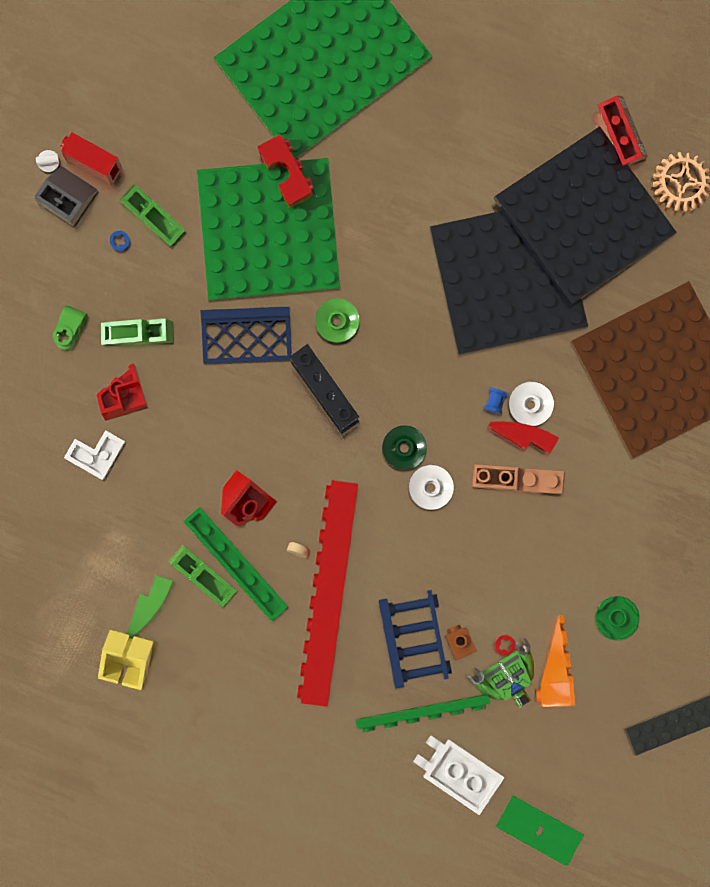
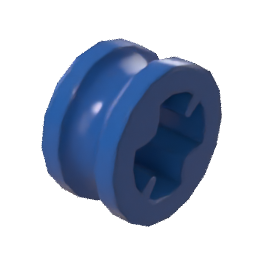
M115 231L110 236V244L114 250L124 251L129 247L130 239L124 231ZM121 235L125 237L123 239L126 241L124 245H114L116 244V241H114L115 237L120 238Z

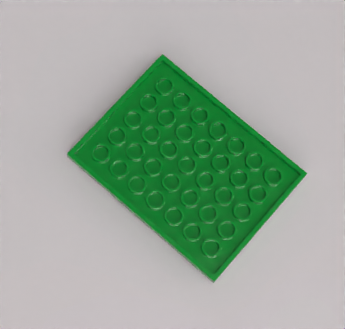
M290 0L214 56V60L273 137L281 134L283 139L287 138L293 148L290 152L295 159L302 156L432 59L433 56L390 0Z

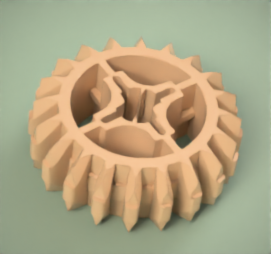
M678 152L677 159L673 154H670L668 157L669 161L663 159L661 161L663 166L657 165L656 167L659 173H654L653 178L658 181L653 182L652 186L660 188L654 194L656 196L663 195L659 202L662 203L667 200L666 208H670L674 204V211H678L680 206H682L683 212H686L688 205L694 210L696 203L702 205L704 203L702 198L707 199L709 196L706 191H710V184H707L710 182V176L705 175L710 172V169L706 168L703 170L702 168L706 164L705 161L698 164L697 160L699 157L695 156L691 160L690 153H687L685 158H683L682 153ZM682 166L679 174L666 175V172L671 168ZM689 169H692L697 174L699 182L690 176ZM684 174V179L687 183L681 189V185H679L680 182L677 181H679ZM665 182H668V185L675 188V196L669 192ZM699 189L698 193L694 196L683 198L685 190Z

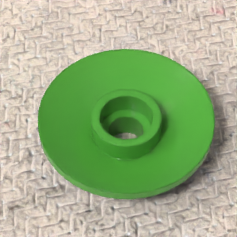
M334 298L324 302L319 307L315 316V325L317 331L324 339L336 343L344 342L356 333L359 327V314L355 306L349 301ZM340 318L342 322L340 325H334L333 320Z

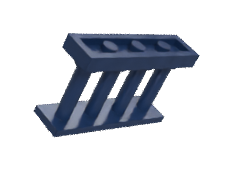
M432 590L427 591L428 598L398 604L388 603L387 598L378 600L395 689L403 688L404 683L408 682V679L439 673L443 674V679H449L448 674L452 673L450 660L445 661L435 610V608L439 607L437 594L432 595ZM430 607L432 620L403 626L392 625L391 616H395V613ZM434 629L436 642L402 649L396 646L395 638H399V635ZM434 651L439 653L440 664L407 671L400 667L399 661L403 660V657Z

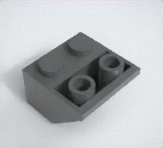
M60 166L44 181L34 199L38 204L74 226L98 189Z

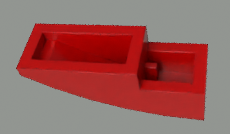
M490 422L487 427L524 451L531 444L549 455L559 440V437L548 431L517 422Z

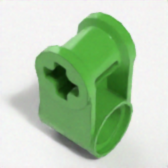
M69 305L63 308L59 322L53 332V340L60 349L68 350L73 347L86 322L87 313ZM60 336H68V340L64 339L63 341H61L59 338Z

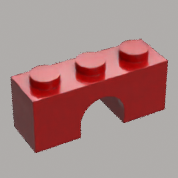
M280 134L257 146L258 152L268 170L276 166H283L290 172L289 178L278 185L279 191L289 209L313 196L311 190L314 189V186L309 177L304 178L301 172L304 168L298 157L293 158L290 152L293 148L287 138L283 139Z

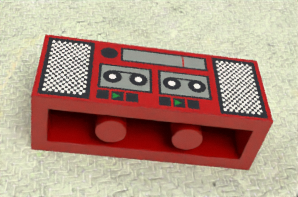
M617 95L597 104L622 165L630 166L647 158L648 155L623 96Z

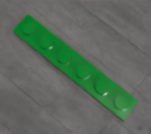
M201 507L197 508L183 521L271 622L288 608L285 602Z
M482 694L355 719L357 729H362V732L376 730L375 726L384 724V728L398 726L397 722L406 720L407 724L420 721V717L428 716L429 720L441 718V713L450 712L451 715L464 713V709L471 707L473 711L486 709L487 704H490L489 695Z

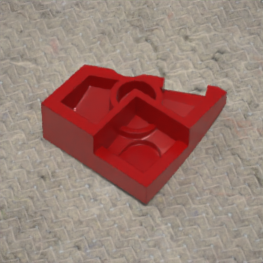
M134 363L128 366V370L119 378L115 377L108 387L103 388L96 394L101 415L105 421L147 408Z

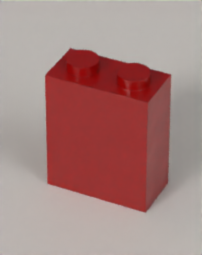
M73 132L70 133L69 137L65 136L60 144V148H62L61 153L66 161L109 185H112L122 168L118 157Z

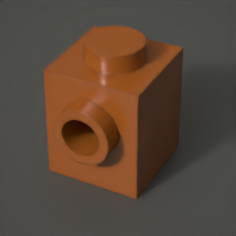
M460 625L448 629L449 634L445 635L455 661L477 652L467 627L461 628Z

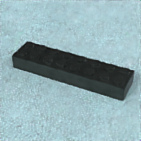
M710 695L624 729L634 755L637 756L710 727Z

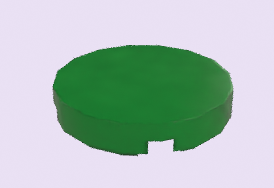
M611 596L603 600L597 607L595 624L599 632L606 638L615 641L624 640L632 636L638 629L640 621L639 610L630 599L622 596Z

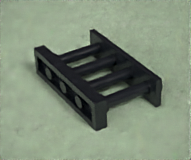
M308 344L289 356L292 360L290 362L341 435L360 423L358 420L360 418Z

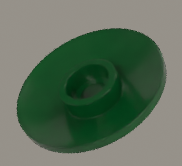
M402 425L393 428L386 434L382 444L384 458L391 466L400 470H409L415 468L423 461L427 451V444L419 430L412 426ZM403 444L409 447V450L405 453L400 450Z

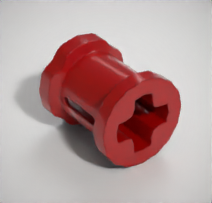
M502 635L496 639L494 648L500 655H509L515 649V641L511 636ZM502 639L510 641L509 651L499 648Z

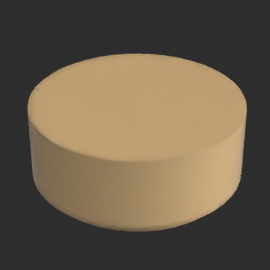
M294 542L289 543L286 550L301 558H308L310 552L308 547Z

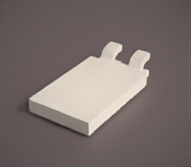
M430 735L426 743L436 750L429 761L418 754L413 762L426 770L423 775L424 778L480 815L504 777L449 739L443 744Z

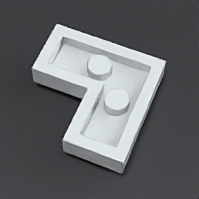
M105 430L95 449L75 439L64 459L104 480L123 448L125 441Z

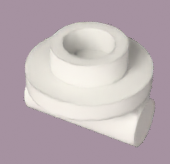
M45 150L36 157L37 166L44 172L55 171L60 163L58 154L51 150Z

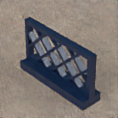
M290 306L200 310L203 363L291 360L289 357L292 355ZM276 320H286V330L281 336L270 328ZM254 321H260L267 327L258 337L248 329ZM264 321L272 322L269 325H267ZM228 322V324H227L225 327H223V326L220 324V323ZM232 322H238L244 328L236 338L226 330ZM242 322L250 323L247 326H245ZM206 323H216L222 329L214 339L207 333ZM268 329L278 338L270 347L260 340ZM246 330L256 339L248 348L238 341V338ZM224 331L233 339L226 349L215 341ZM285 334H286L287 342H286L284 339H282V337H283ZM207 337L211 340V342L208 345ZM281 340L287 346V355L278 356L271 349ZM259 341L267 351L262 356L256 357L249 350ZM235 342L245 350L240 357H233L227 352ZM213 343L223 351L218 358H208L207 349ZM270 351L274 356L265 355ZM246 353H249L252 357H243V356H244ZM224 354H227L230 358H221V357H222Z

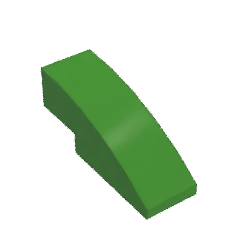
M133 184L119 199L131 213L169 246H172L184 233L185 229L137 185Z
M138 319L101 323V345L173 343V321L168 319Z
M184 545L168 561L222 608L237 592L235 588Z
M156 575L149 597L142 594L139 595L127 632L129 638L132 639L155 618L167 600L174 581Z

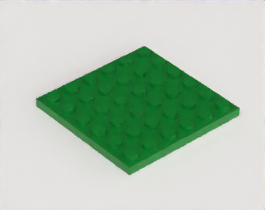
M328 158L300 160L304 168L301 170L304 178L309 177L314 186V189L311 190L313 196L290 209L278 187L290 175L288 169L283 166H276L270 170L267 169L265 164L197 170L208 301L340 289Z

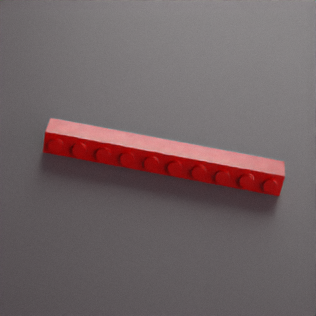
M332 480L331 485H326L325 498H328L329 502L328 507H323L322 520L326 521L325 530L320 529L319 542L323 543L322 552L317 551L316 565H320L319 574L314 573L312 586L317 587L316 596H311L309 609L314 610L313 617L308 618L306 631L310 632L309 641L305 640L303 653L307 654L306 663L302 662L300 676H304L303 685L298 686L297 698L301 699L302 704L328 707L358 491L357 483Z

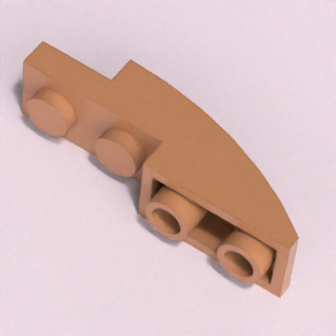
M474 464L472 487L526 493L563 494L565 472Z

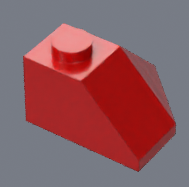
M236 470L223 487L221 514L234 525L239 526L249 520L254 519L258 521L264 519L277 501L252 480Z

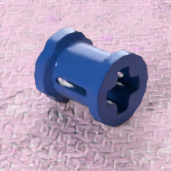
M490 387L489 391L491 393L487 405H484V410L502 415L503 411L501 409L505 397H508L509 393Z

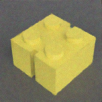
M110 630L102 649L98 679L118 684L124 665H127L128 668L122 685L142 690L149 670L153 641L135 636L131 639L127 634Z

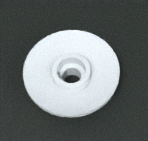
M525 382L517 386L509 399V409L514 419L519 423L531 426L544 423L550 417L554 407L550 391L544 385L537 382ZM528 401H533L535 403V407L533 409H529L527 407Z
M427 465L419 468L412 475L409 483V492L413 501L418 506L428 510L439 509L446 505L451 499L454 490L450 474L445 469L436 465ZM429 484H433L435 486L434 492H429L427 490V486Z

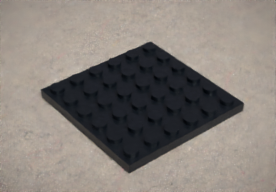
M600 126L493 198L570 306L677 233L628 165H622L616 148Z
M503 211L430 226L458 356L588 328L582 299L570 306Z

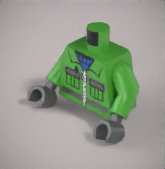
M524 638L525 645L519 647L518 643L515 642V647L517 648L515 652L483 672L475 668L477 675L472 678L468 674V679L484 695H489V697L495 700L503 699L506 701L513 696L519 707L527 704L531 699L524 689L532 684L531 680L534 678V660L529 642Z

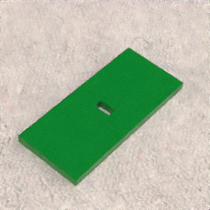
M512 795L496 825V828L565 866H568L584 834ZM541 826L543 827V830L539 836L536 833L539 827Z

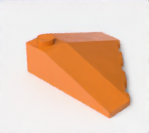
M564 615L557 617L539 684L540 689H536V702H540L541 707L575 706L573 676L571 673H568L569 669H571L570 653L565 651L566 646H568V639L565 628L563 629V624H565Z

